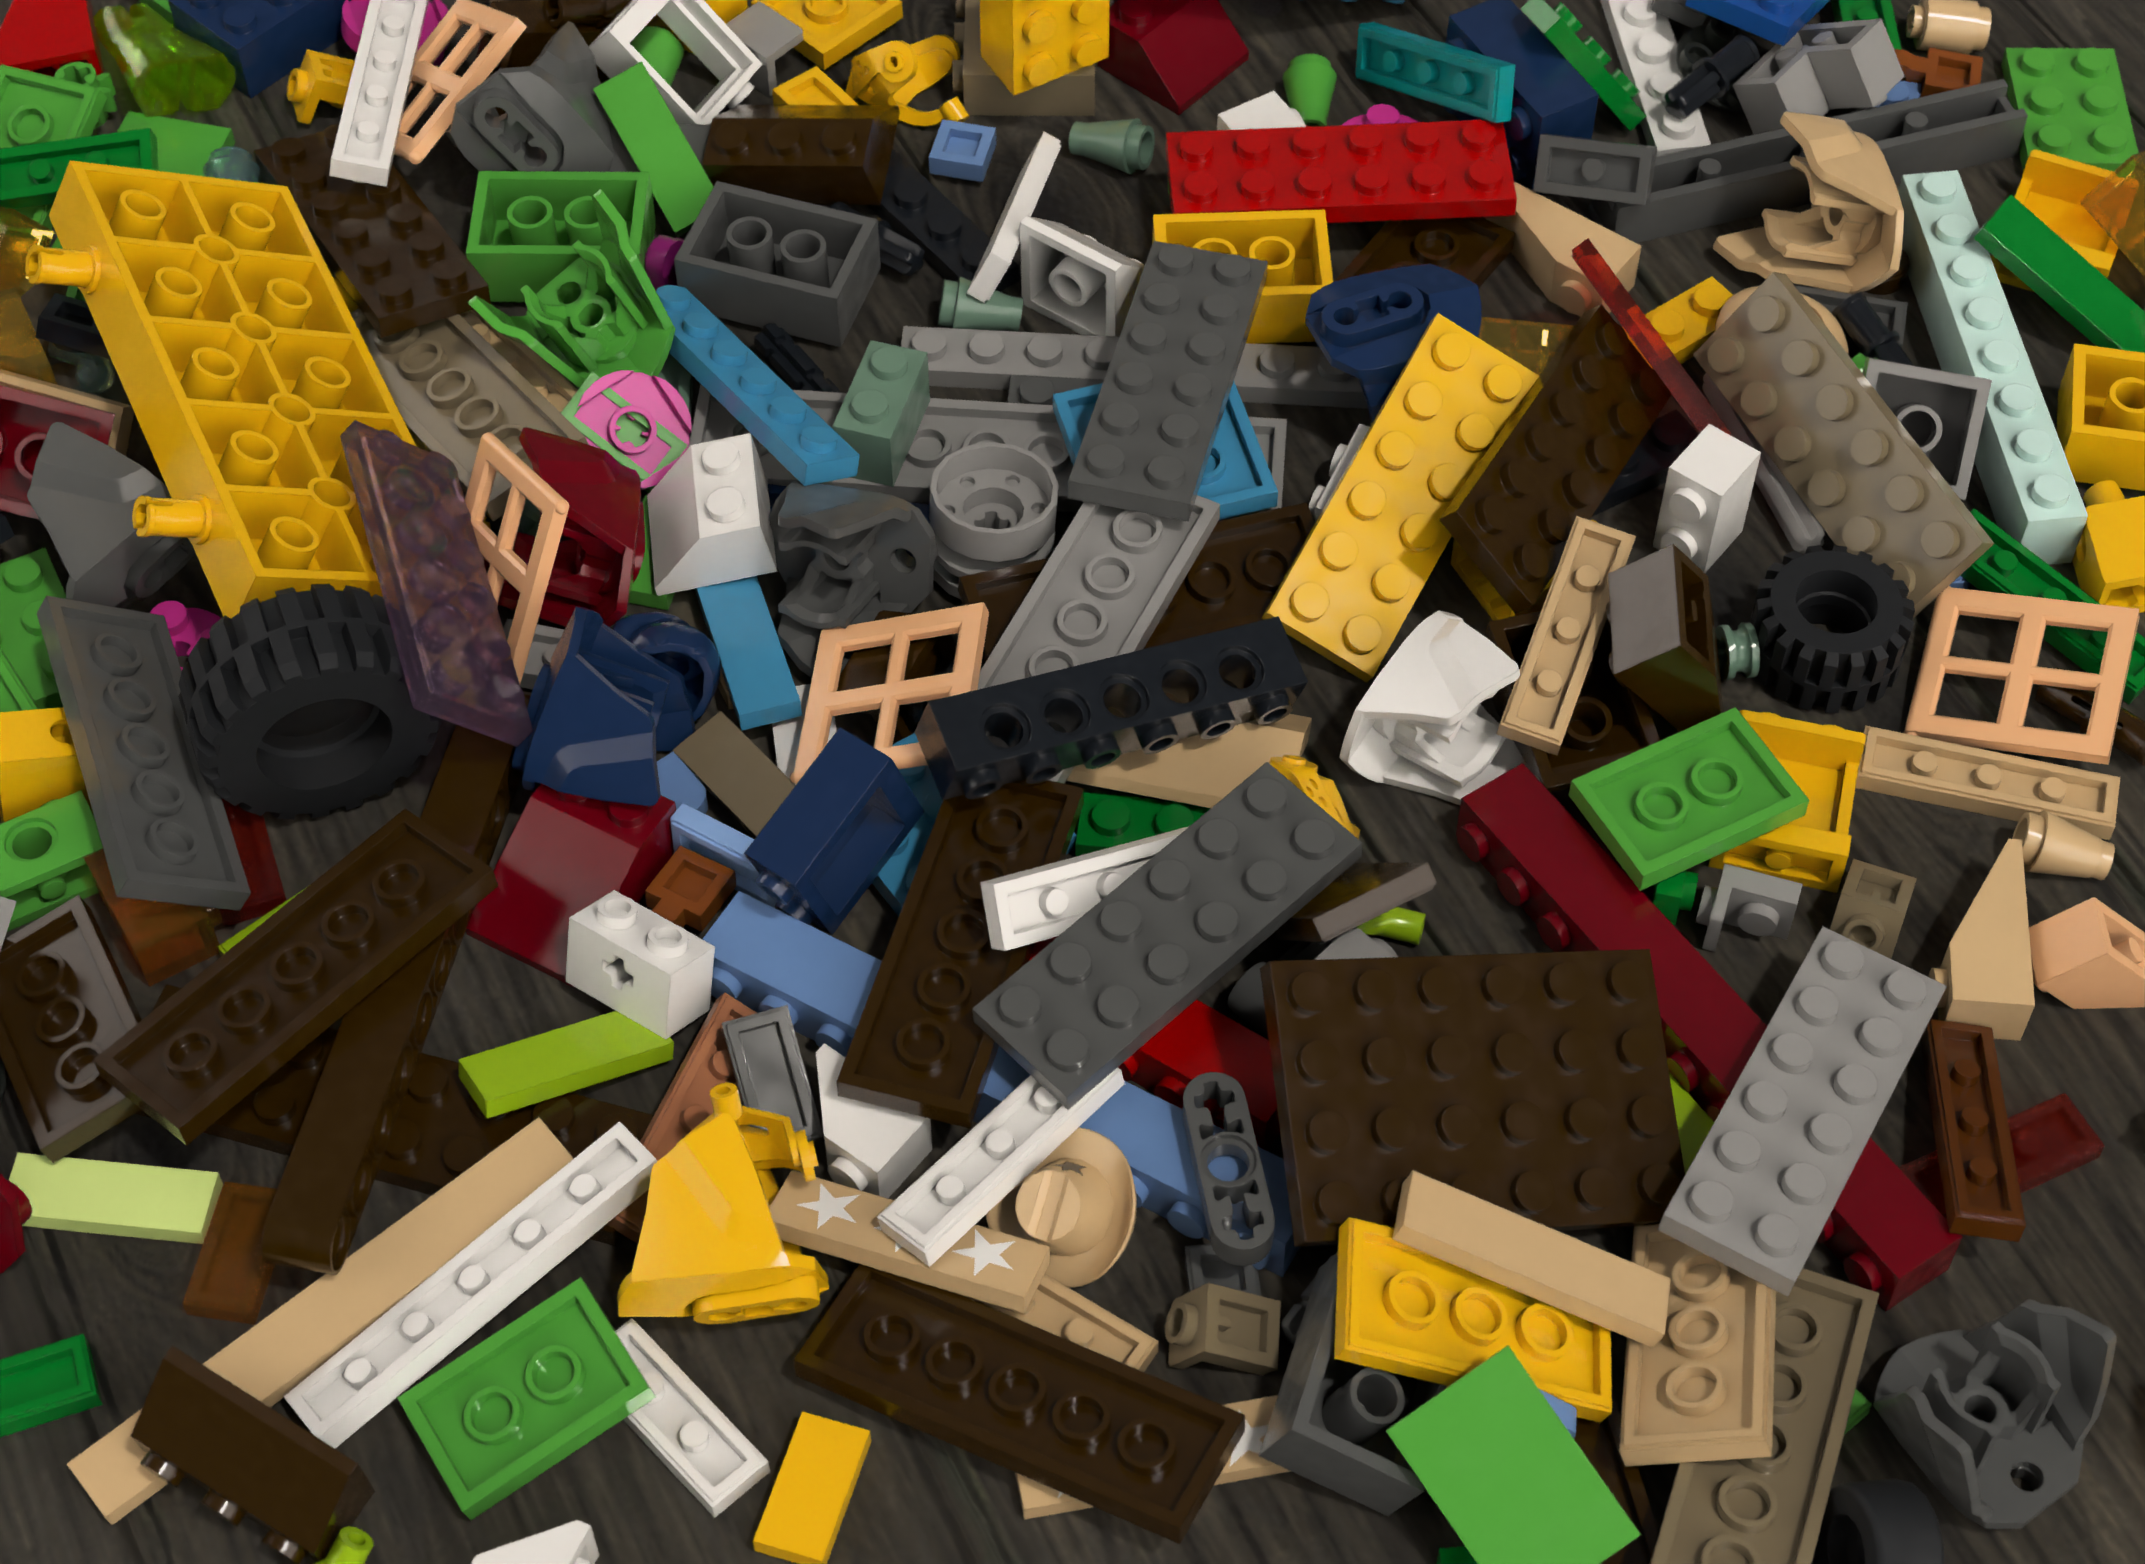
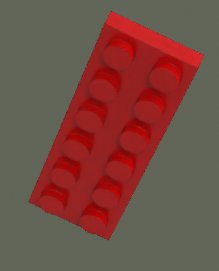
M1464 120L1166 132V158L1172 214L1325 209L1327 223L1515 216L1517 195L1503 122Z

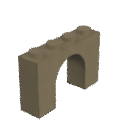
M956 0V19H965V22H955L954 41L958 44L963 60H953V93H963L964 108L969 116H1095V63L1013 96L981 57L980 1Z

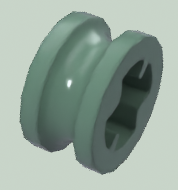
M1740 623L1738 629L1734 631L1728 625H1718L1715 632L1721 679L1724 681L1733 680L1738 672H1742L1746 678L1756 677L1760 668V648L1756 630L1752 623Z

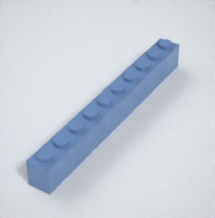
M738 891L703 937L704 941L715 946L711 995L719 998L723 993H727L758 1013L788 1005L795 1032L815 1041L819 1047L825 1043L846 1057L882 961ZM1000 1046L973 1119L976 1123H979L1030 1076ZM1124 1081L1125 1084L1080 1127L1107 1137L1123 1152L1131 1168L1136 1189L1137 1208L1142 1206L1166 1218L1173 1228L1187 1237L1194 1239L1204 1237L1210 1241L1183 1124V1109ZM1213 1125V1135L1224 1132L1222 1128ZM1258 1147L1275 1217L1273 1245L1269 1254L1252 1266L1257 1270L1265 1268L1283 1277L1300 1247L1294 1246L1284 1159ZM1234 1155L1218 1156L1208 1165L1211 1174L1223 1181L1238 1180L1248 1171L1245 1162ZM1243 1201L1232 1204V1230L1238 1232L1240 1239L1247 1240L1252 1238L1253 1229H1248L1242 1211Z

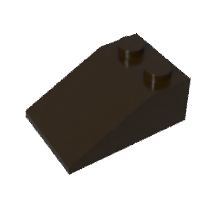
M1541 611L1488 622L1484 636L1518 664L1519 670ZM1608 618L1604 624L1558 755L1556 756L1514 741L1529 770L1550 793L1569 789L1571 780L1660 741L1647 703L1629 687L1621 686L1611 672L1609 654L1612 652V634ZM1515 681L1498 690L1492 697L1496 711L1501 719Z

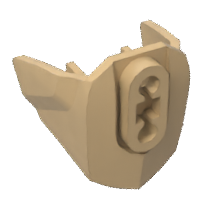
M1784 112L1780 119V124L1802 146L1806 156L1793 155L1790 164L1792 167L1805 173L1808 179L1810 201L1812 203L1811 209L1797 213L1764 208L1761 214L1764 219V227L1719 236L1713 245V249L1738 270L1757 273L1765 279L1773 272L1786 274L1794 284L1849 294L1865 292L1878 286L1899 270L1904 228V209L1897 186L1883 153L1872 138L1863 133L1853 131L1844 120L1812 114Z

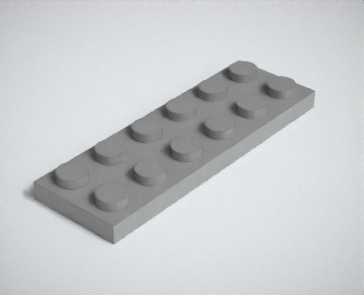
M1197 495L1188 522L1083 502L980 670L978 690L1144 649L1219 521L1220 504ZM1047 721L1056 731L1067 733L1060 724ZM987 736L996 746L1009 748L1000 738ZM1074 767L1062 769L1059 774L1049 780L1065 784Z
M1823 926L1667 1207L1657 1230L1788 1297L1947 986Z

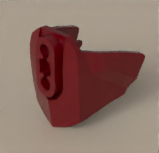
M524 427L519 436V441L532 464L533 471L569 503L562 535L573 538L559 543L539 618L566 627L577 606L599 613L603 618V623L611 627L627 613L632 584L639 574L644 559L643 502H640L641 483L636 470L620 465L606 450L570 438ZM517 532L513 551L528 565L535 537ZM474 555L473 561L485 583L490 564L481 555ZM506 579L504 580L498 605L516 610L520 593Z

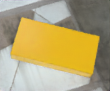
M802 1411L753 1539L755 1552L797 1564H827L871 1444L870 1430Z

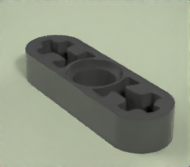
M1219 1072L1204 1073L1192 1079L1185 1088L1182 1119L1210 1243L1214 1252L1223 1261L1236 1266H1249L1263 1260L1272 1248L1275 1228L1273 1208L1242 1086L1237 1080L1227 1074ZM1216 1099L1219 1107L1224 1108V1132L1213 1135V1121L1209 1109L1204 1108L1205 1100ZM1234 1155L1245 1162L1248 1171L1238 1180L1223 1181L1211 1174L1208 1165L1218 1156ZM1242 1201L1245 1223L1248 1229H1253L1252 1238L1247 1240L1240 1239L1238 1232L1232 1230V1204Z

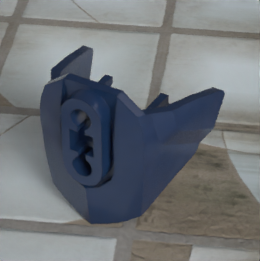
M1432 264L1398 267L1348 277L1322 287L1311 295L1305 324L1315 339L1316 347H1320L1330 365L1359 379L1371 422L1373 423L1437 313L1441 314L1479 338L1482 317L1481 300L1478 285L1448 269Z
M576 606L551 657V663H545L539 672L517 741L511 767L513 770L523 773V788L535 792L542 783L559 792L597 800L644 806L655 805L661 797L656 751H672L696 731L692 706L683 675L645 653L605 625L599 613L585 607Z

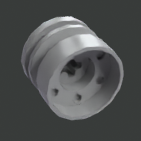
M994 442L964 446L945 456L935 468L932 475L929 500L930 526L935 532V542L938 549V555L934 562L933 580L949 595L961 599L958 585L959 579L962 576L1050 558L1054 551L1059 484L1052 468L1035 453L1016 445Z

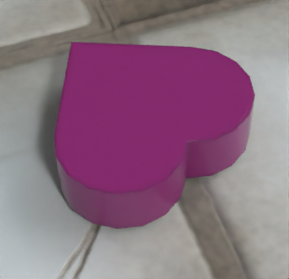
M659 235L649 245L645 256V270L655 291L665 285L677 286L674 258L684 239Z

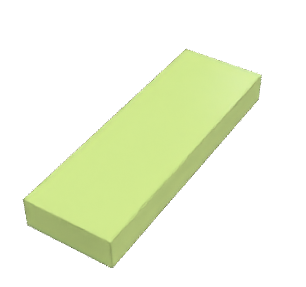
M17 1153L8 1180L19 1187L30 1201L32 1216L22 1225L25 1227L205 1245L223 1187V1182L218 1172L63 1157L53 1163L46 1155Z

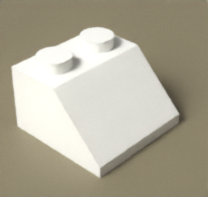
M1026 216L1020 222L1021 294L1023 305L1081 335L1119 337L1145 265L1136 259L1128 258L1099 243L1093 237L1083 235L1061 223Z
M751 433L691 445L647 495L654 586L658 596L777 572L774 538L769 522L771 510L768 482Z

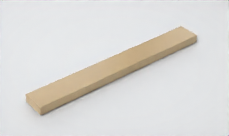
M538 1117L346 1258L338 1274H324L203 1363V1365L271 1408L283 1399V1396L574 1158ZM141 1410L67 1463L70 1470L111 1525L169 1484L140 1464L147 1452L143 1451L134 1441L131 1434Z

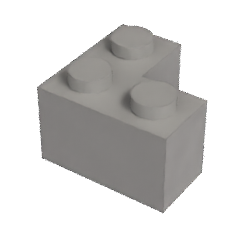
M1882 19L1805 25L1785 46L1776 44L1733 87L1755 135L1784 128L1780 124V119L1784 112L1824 116L1833 109L1855 108L1857 111L1875 108L1887 99V93L1904 77V73Z

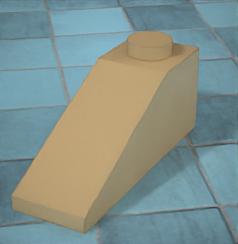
M1514 182L1517 195L1515 216L1485 217V219L1515 233L1514 246L1511 253L1549 301L1579 317L1600 304L1610 313L1634 287L1641 245Z
M2009 838L1952 937L1941 967L1931 968L1929 978L1947 986L1937 1006L1939 1020L1990 1027L1993 1030L1994 1039L2020 1041L2035 1007L2022 839Z

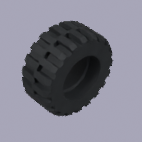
M313 584L308 591L296 592L291 587L275 591L276 597L263 602L256 598L241 605L240 613L236 616L229 618L225 615L212 625L209 632L210 638H200L188 657L189 661L186 662L182 669L179 680L181 692L178 698L200 773L206 784L213 787L214 793L234 806L238 804L246 812L262 816L266 811L271 812L277 819H295L296 814H308L311 818L328 816L329 810L344 806L346 810H350L364 805L363 799L375 793L380 797L395 787V780L401 776L408 778L419 767L421 762L420 755L427 756L442 723L443 707L440 702L442 697L415 624L394 603L377 594L371 597L369 592L361 588L346 585L343 591H338L330 584Z

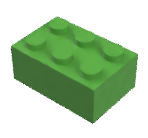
M479 171L466 257L488 284L490 301L525 302L524 295L520 291L522 287L527 284L536 294L572 262L580 258L579 254L572 247L578 240L583 245L600 250L603 236L592 196L600 189L626 221L630 245L645 270V256L649 245L654 240L656 225L649 172Z

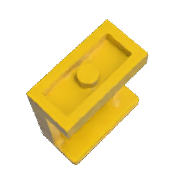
M2034 149L2031 150L2015 198L2108 278L2136 201L2141 181L2134 177ZM1991 254V260L2000 282L2034 292Z
M1740 710L1739 712L1807 796L1809 804L1804 816L1711 858L1708 867L1723 870L1724 864H1729L1802 883V886L1837 893L1849 857L1852 836L1848 835L1858 768L1865 747L1866 735L1861 732L1846 730L1836 725L1815 724L1781 717L1771 712Z

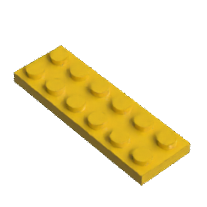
M1437 313L1427 326L1261 619L1265 620L1279 616L1285 632L1289 636L1361 680L1368 682L1373 678L1452 536L1439 520L1537 381L1539 375Z

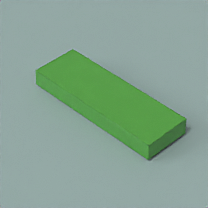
M641 61L593 88L639 171L649 172L652 194L676 236L680 237L690 231L714 186Z

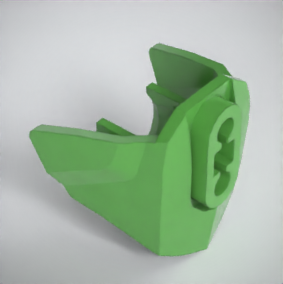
M601 189L592 196L603 236L600 250L583 245L578 240L572 247L579 254L580 258L572 262L536 294L527 284L522 287L520 291L524 295L528 309L526 316H508L476 295L468 301V304L498 333L513 341L527 345L578 388L591 372L600 378L620 370H631L633 372L645 373L651 377L653 375L658 377L670 352L676 330L638 256L630 245L626 221Z

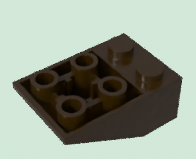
M1674 544L1608 573L1610 601L1606 604V614L1611 625L1612 652L1609 654V665L1616 681L1623 687H1629L1649 705L1651 711L1657 717L1667 720L1679 732L1723 713L1720 664L1708 575Z

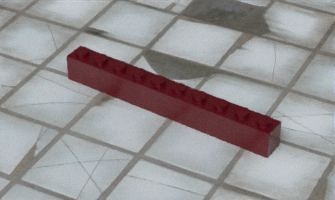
M1523 763L1462 797L1456 830L1457 840L1461 849L1472 861H1480L1496 879L1499 890L1504 898L1513 906H1520L1536 923L1540 936L1549 948L1556 952L1650 949L1669 1072L1715 1122L1764 1034L1767 1025L1642 891H1639L1625 872ZM1870 1137L1817 1242L1824 1243L1843 1264L1844 1271L1853 1285L1879 1293L1877 1303L1886 1312L1946 1272L1951 1265L1963 1236L1961 1234L1949 1233L1947 1219Z

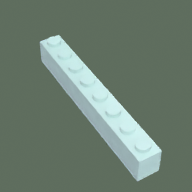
M1958 170L1902 175L1898 189L1904 209L1902 249L1909 257L1910 265L1907 274L1941 370L1992 380L1974 462L1996 524L2048 565L2071 563L2088 514L1990 254L1973 239L1980 228Z

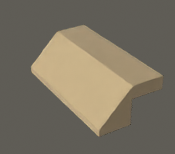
M1165 693L1171 700L1182 703L1176 696ZM1108 708L1109 712L1113 715L1125 718L1117 709ZM1289 714L1279 721L1266 725L1258 724L1257 720L1236 725L1229 732L1216 738L1202 739L1199 734L1179 739L1173 746L1158 753L1145 754L1140 749L1121 754L1115 761L1100 768L1087 769L1084 764L1074 766L1066 781L1212 808L1263 764L1269 763L1271 757H1283V755L1301 757L1309 740L1312 718Z

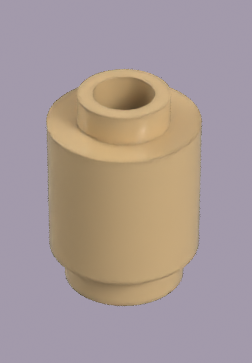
M1921 0L1919 5H1912L1910 7L1906 22L1907 38H1913L1916 50L1928 51L1929 47L1967 55L1972 50L1983 51L1987 45L1991 29V10L1989 7H1979V3L1976 0Z

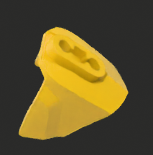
M719 1114L683 1138L653 1165L646 1212L632 1272L626 1275L617 1294L618 1317L694 1316V1321L697 1323L725 1324L797 1313L816 1308L820 1305V1294L829 1289L828 1275L814 1256L802 1255L799 1245L781 1240L770 1210V1206L780 1190L776 1178L769 1169H756L739 1127L730 1114Z

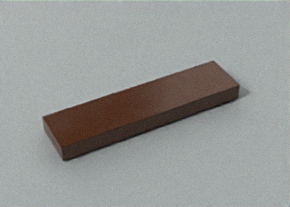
M1930 1019L1920 1041L1949 1233L2019 1242L2026 1227L1993 1030L1985 1026Z

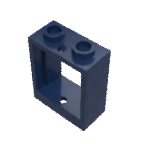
M840 727L744 854L760 874L755 883L764 892L778 901L774 906L776 909L808 925L812 922L833 935L925 811L889 756Z

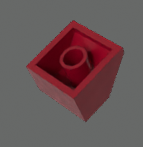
M1118 0L1110 6L1109 57L1098 61L1097 66L1175 114L1180 115L1249 59V50L1218 0Z

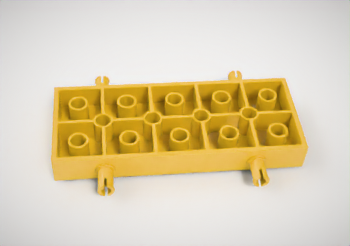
M70 160L48 215L63 249L43 247L35 244L30 246L26 256V276L30 277L29 282L31 284L39 285L43 283L75 286L82 292L170 493L171 498H153L141 495L136 499L133 507L132 522L133 528L137 529V536L188 538L223 617L225 615L229 618L236 616L240 613L241 605L256 598L260 602L276 597L275 591L291 587L296 592L308 591L313 584H330L335 590L343 591L347 585L361 588L369 592L371 597L377 594L397 605L398 609L406 613L413 621L420 638H459V634L466 620L470 617L485 586L457 529L461 514L449 513L351 315L359 307L338 278L331 275L288 186ZM485 516L483 523H485L491 529L490 523L485 522L487 519V517Z

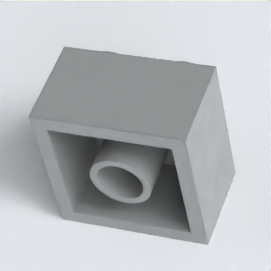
M1866 357L1863 375L1957 496L1962 500H1966L1992 380Z

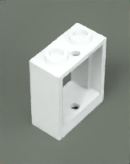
M632 0L589 45L595 56L597 66L610 79L642 61L677 124L711 125L712 119L718 116L726 105L732 109L750 94L754 86L748 80L762 66V62L704 0ZM656 14L719 80V83L694 110L630 44Z

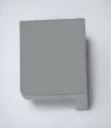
M758 1L726 25L762 62V66L748 81L754 86V89L766 97H770L773 95L772 89L777 87L775 60L803 41V29L761 1Z

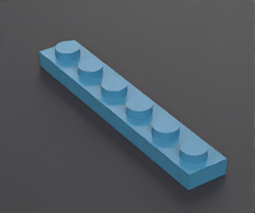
M665 285L656 290L676 329L669 353L803 486L857 476L860 455L685 287L676 285Z

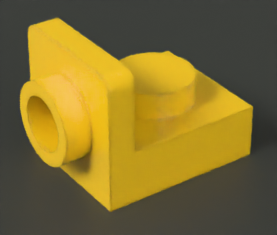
M306 50L300 69L294 68L291 71L287 83V99L292 101L299 123L311 124L319 100H324L336 108L343 109L355 63L354 60Z

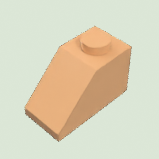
M2092 897L2029 927L2033 983L2040 991L2050 993L2072 1009L2145 1007V932L2104 903Z

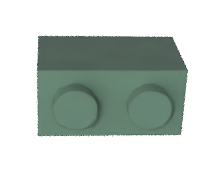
M870 340L832 426V429L860 455L857 476L851 478L894 487L930 402L928 352Z

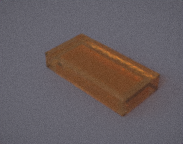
M224 1182L182 1303L187 1315L252 1325L256 1324L275 1266L264 1263L261 1243L264 1224L277 1189Z

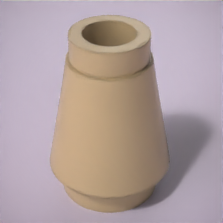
M2046 810L2041 811L2038 815L2025 812L2021 816L2012 839H2022L2025 872L2094 878L2102 881L2108 875L2114 859L2115 847L2113 843L2103 841L2101 838Z

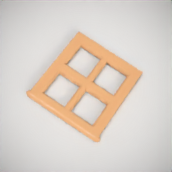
M457 0L418 49L408 94L416 84L424 87L403 113L394 155L415 165L423 161L451 125L456 103L488 78L527 28L517 17L472 0ZM462 25L470 26L469 30L440 67L433 65V62ZM486 33L493 35L494 37L462 77L456 75L455 72ZM440 93L446 96L414 138L408 136V132Z
M487 432L483 434L480 440L457 529L472 559L474 558L475 551H477L490 564L477 615L472 611L459 636L505 684L520 685L568 514L569 503L493 433ZM497 471L512 484L498 536L483 523ZM526 499L542 512L528 565L513 551ZM505 579L520 593L506 644L491 630Z
M1948 586L1936 597L1904 733L1969 747L2109 765L2139 622V609ZM1959 615L2019 622L2010 663L1949 656ZM2046 625L2108 632L2099 674L2038 667L2037 664ZM1945 673L2005 680L1996 723L1935 715ZM2033 684L2094 691L2095 695L2086 734L2024 726Z
M981 602L852 624L846 628L835 627L821 630L794 772L790 775L791 782L794 784L799 782L827 745L832 716L880 709L874 748L889 756L898 770L928 765L919 742L893 746L899 705L942 699L978 690L989 611L985 603ZM958 633L952 673L904 680L910 641ZM891 644L885 684L837 691L844 652Z

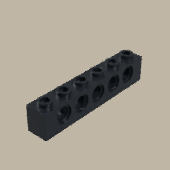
M1277 616L930 701L916 727L915 734L941 799L945 800L965 795L967 799L972 800L986 797L996 792L1002 785L1025 779L1028 784H1037L1047 781L1059 774L1062 769L1082 764L1087 769L1100 768L1115 761L1121 754L1142 749L1145 754L1158 753L1170 748L1179 739L1199 734L1202 739L1216 738L1229 732L1236 725L1257 720L1260 725L1274 723L1292 712L1293 704L1308 681L1280 618ZM1223 679L1231 681L1237 686V688L1229 686L1223 681ZM1165 693L1176 696L1182 703L1171 700ZM1106 707L1117 709L1125 718L1113 715ZM1047 721L1060 724L1067 733L1056 731ZM987 736L1000 738L1009 748L996 746Z

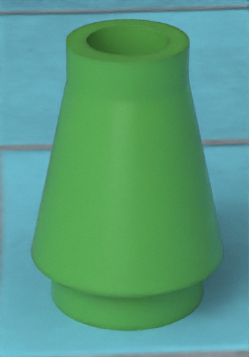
M1299 55L1289 62L1288 69L1282 77L1289 106L1299 112L1306 126H1327V117L1337 81L1336 72L1331 68L1330 61L1321 55Z

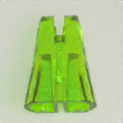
M133 4L130 6L129 13L122 6H108L99 9L93 17L94 27L100 42L117 63L133 99L146 117L173 115L174 112L179 111L180 101L187 110L192 112L218 109L231 93L236 81L235 67L229 63L226 56L211 46L182 33L148 4Z

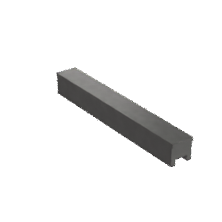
M1999 79L1831 118L1844 120L1853 131L1863 133L1872 138L1883 153L1895 184L1901 182L1902 175L1953 171L2018 156L2020 152L2019 144L2028 115L2023 108L2014 110L2006 98L2008 85L2004 79ZM1785 128L1657 156L1649 205L1592 199V205H1589L1588 212L1595 223L1635 243H1640L1761 215L1764 208L1784 210L1810 204L1808 179L1805 173L1797 170L1790 164L1793 155L1806 156L1802 146Z

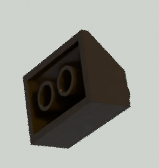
M738 105L712 119L702 166L713 186L719 181L811 204L833 205L841 201L848 205H881L900 111L897 105Z
M173 1345L163 1357L131 1434L134 1441L143 1451L147 1452L140 1464L176 1488L184 1477L203 1488L207 1493L201 1500V1503L229 1523L238 1527L244 1516L268 1530L261 1542L293 1564H300L305 1555L316 1562L326 1558L339 1531L344 1527L353 1525L375 1492L359 1464Z

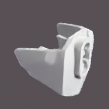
M1438 610L1422 621L1409 634L1378 674L1354 711L1344 737L1339 758L1351 770L1374 782L1427 794L1460 805L1462 797L1521 763L1528 768L1514 741L1496 734L1499 723L1480 704L1482 701L1493 697L1498 690L1519 678L1518 664L1488 638L1467 625L1463 618L1453 613Z

